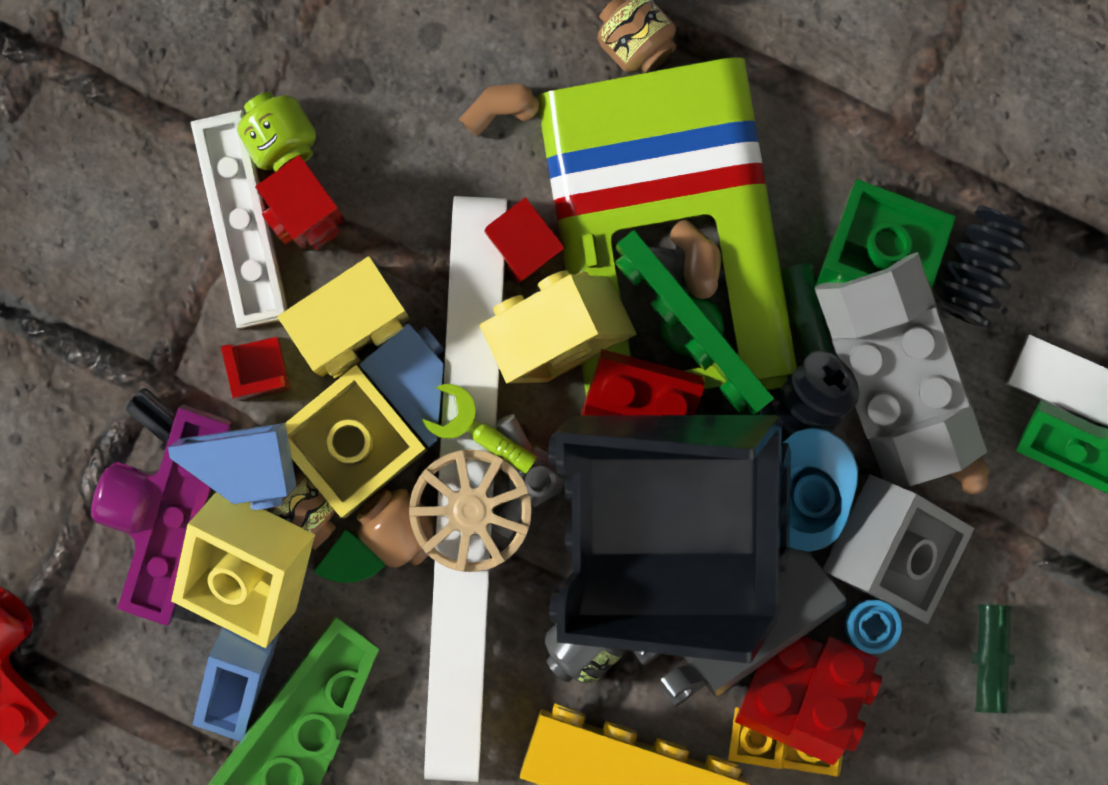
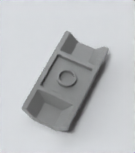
M918 252L904 257L885 270L845 283H822L815 286L837 357L851 369L858 382L860 395L855 407L866 437L871 444L883 480L898 486H913L961 471L987 453V447Z

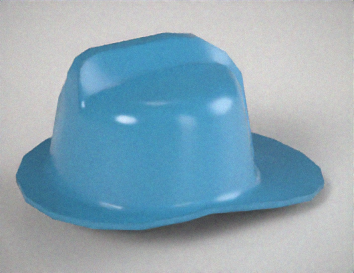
M812 427L796 431L783 442L789 443L791 450L790 547L808 552L826 548L838 539L847 523L858 483V466L854 454L843 439L828 430Z

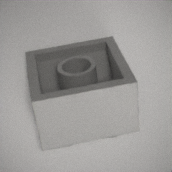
M869 474L862 491L855 500L854 507L844 529L831 549L823 571L877 600L886 602L892 607L928 624L975 528L918 494Z

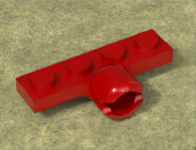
M0 587V740L17 755L58 714L12 668L9 662L10 654L33 630V618L29 608L17 595L4 587Z

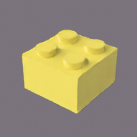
M369 256L277 316L313 372L320 377L329 373L334 379L342 376L361 362L357 356L359 352L373 343L379 348L403 329V323L410 320Z
M568 270L552 274L538 283L541 291L526 299L519 295L501 302L493 308L495 316L479 324L506 383L549 382L599 355L601 349L608 350L636 335V331L610 277L590 276L587 271L575 275L569 274Z
M357 365L352 367L286 422L292 459L337 514L345 519L428 451Z
M215 492L187 525L171 601L267 648L296 612L315 534L264 509L252 510L250 502L232 504Z

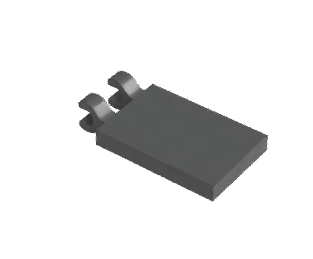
M789 548L786 572L780 571V607L777 623L751 663H740L683 656L689 664L674 669L661 679L665 686L662 688V691L674 707L688 700L704 686H707L715 698L846 606L844 595L808 551ZM632 651L642 665L651 662L660 655L658 653Z

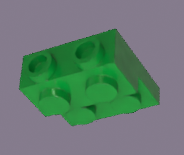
M856 179L849 193L816 285L822 283H845L885 270L904 257L918 252L932 290L956 216Z

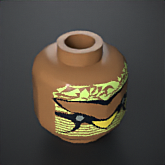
M612 0L599 15V18L604 23L598 32L597 41L610 57L628 73H636L641 70L644 73L653 72L676 49L677 45L673 42L676 26L653 0Z
M299 472L295 474L297 487L288 496L282 497L283 504L264 510L315 534L312 548L316 550L336 529V526L330 521L336 511L304 473Z

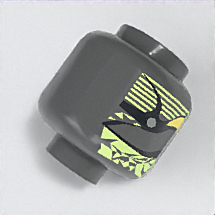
M557 623L547 632L545 637V645L550 654L547 664L565 682H570L574 678L585 684L594 683L624 653V650L557 643Z

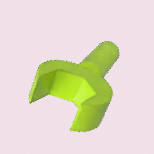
M443 384L434 388L454 396L457 416L445 426L422 419L424 426L431 434L443 439H452L463 435L467 431L476 443L504 459L522 473L526 474L537 456L487 423L476 422L474 420L476 415L475 403L465 389L454 384Z

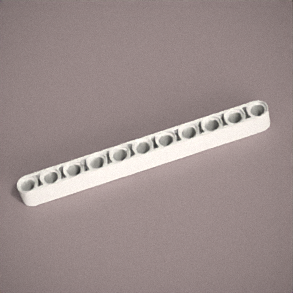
M453 196L444 384H454L465 389L475 403L476 415L474 420L478 423H487L496 429L499 366L479 324L494 317L493 308L503 302L505 260L485 235L484 229L507 211V198ZM443 392L442 426H445L457 416L454 396ZM467 431L456 438H441L440 458L461 450H480L494 454L476 443ZM468 459L466 464L470 485L476 488L480 485L491 463ZM456 462L448 464L439 470V479L453 491H459L461 488ZM494 479L487 490L489 497H493ZM438 491V506H446L448 499ZM437 516L436 533L448 524L449 520L446 516ZM490 524L487 527V530L490 535L492 531V524ZM459 531L452 532L435 549L443 555L457 560L461 533ZM473 534L470 539L467 562H480L490 559V553L480 536ZM435 561L425 780L479 782L490 569L478 572H463L447 568Z

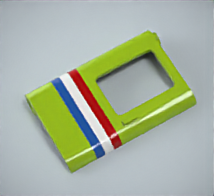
M725 58L557 89L538 95L536 98L539 100V116L560 242L564 246L562 254L565 270H568L569 274L574 275L587 271L590 276L610 277L622 302L612 238L616 232L698 216H712L717 224L738 356L767 391L782 388V385L788 380V376H793L797 365L745 59ZM628 339L608 349V351L631 357ZM599 355L581 364L586 396ZM713 366L706 370L702 367L683 370L704 376V390L718 388L726 382Z

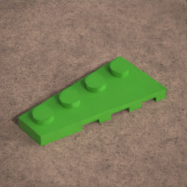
M334 615L208 785H321L329 763L333 760L339 746L340 737L349 716L355 708L375 661L379 647L338 616Z

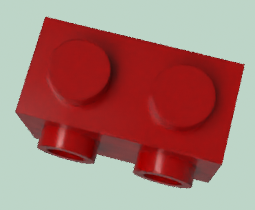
M300 155L255 186L270 207L261 214L285 246L294 240L302 251L310 245L316 251L330 243L341 233L337 225L342 223L345 218Z

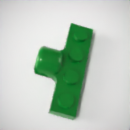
M634 230L619 241L616 245V250L621 257L615 263L635 287L643 281L656 297L650 305L661 319L659 324L660 338L666 349L677 357L687 360L694 359L704 370L712 365L726 381L719 387L720 390L739 412L747 407L754 415L774 399L722 337L724 320L718 306L709 298L699 299L692 294L688 295Z
M1041 400L1018 440L1016 452L1108 494V428L1099 427Z

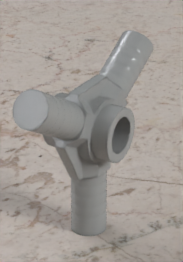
M514 414L507 415L498 420L496 427L499 432L537 456L526 474L513 467L519 473L528 489L531 505L536 507L562 492L566 478H560L557 474L556 466L549 464L548 452L538 446L532 447ZM508 477V491L516 489L515 484ZM520 497L507 502L499 516L519 523L522 517ZM495 524L491 527L506 538H510L514 532Z

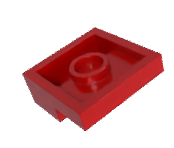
M601 349L581 415H695L705 387V377Z
M803 636L754 670L734 722L834 766L845 750L854 752L861 740L866 722L857 719L862 703L871 706L880 688L883 676L874 673L879 658L832 637H828L826 642L821 644Z

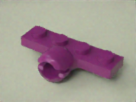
M181 405L178 407L158 472L149 473L117 462L106 468L101 475L92 500L91 516L95 523L127 533L135 540L134 555L117 609L166 626L173 621L178 604L171 600L187 525L208 502L213 489L170 459L168 447L180 438L231 431L234 421Z

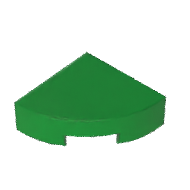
M346 529L315 569L314 573L333 582L353 583L374 576L386 565L357 536Z

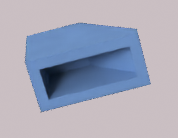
M408 323L400 332L387 340L359 365L427 446L432 448L439 442V437L431 434L426 429L422 419L438 425L441 424L443 392L434 388L444 384V364L438 356L445 349L425 326L416 332Z
M286 423L180 438L168 447L170 459L232 504L250 502L252 510L276 507L283 504L282 497L288 496L297 487Z
M224 627L221 628L208 657L193 726L239 742L247 733L272 662L279 633L267 648H264Z

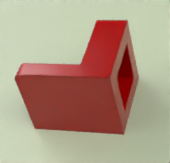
M526 197L484 229L485 235L508 265L505 267V270L517 285L564 249V246Z
M278 336L237 346L232 343L221 346L233 399L243 401L291 389Z

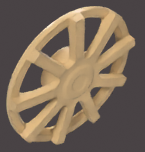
M461 450L437 459L420 475L411 494L409 517L417 542L433 560L453 570L478 572L500 565L510 558L521 546L530 526L531 501L523 479L504 459L485 451ZM468 459L491 463L480 485L476 488L470 485L466 464ZM456 462L461 485L460 490L453 491L434 474L446 465ZM501 469L510 477L516 489L489 497L487 490L497 472ZM427 483L431 484L448 499L446 506L419 507L421 495ZM520 497L522 504L520 523L494 513L496 506ZM419 516H446L449 522L428 540L422 530ZM490 524L517 532L512 542L502 552L499 551L487 530ZM454 531L461 533L457 560L451 559L435 549L438 544ZM473 534L480 536L492 558L480 562H467L470 539Z

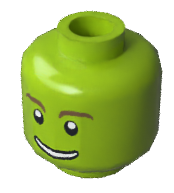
M268 91L255 96L244 105L246 114L238 123L237 133L258 168L274 170L276 172L298 155L301 156L304 162L310 159L313 155L311 147L316 140V130L295 97L290 95L274 97L272 92Z

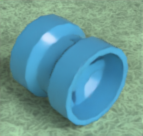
M863 599L854 603L846 611L843 619V632L847 641L853 647L870 654H879L890 650L898 642L902 632L901 619L898 612L890 604L875 599Z

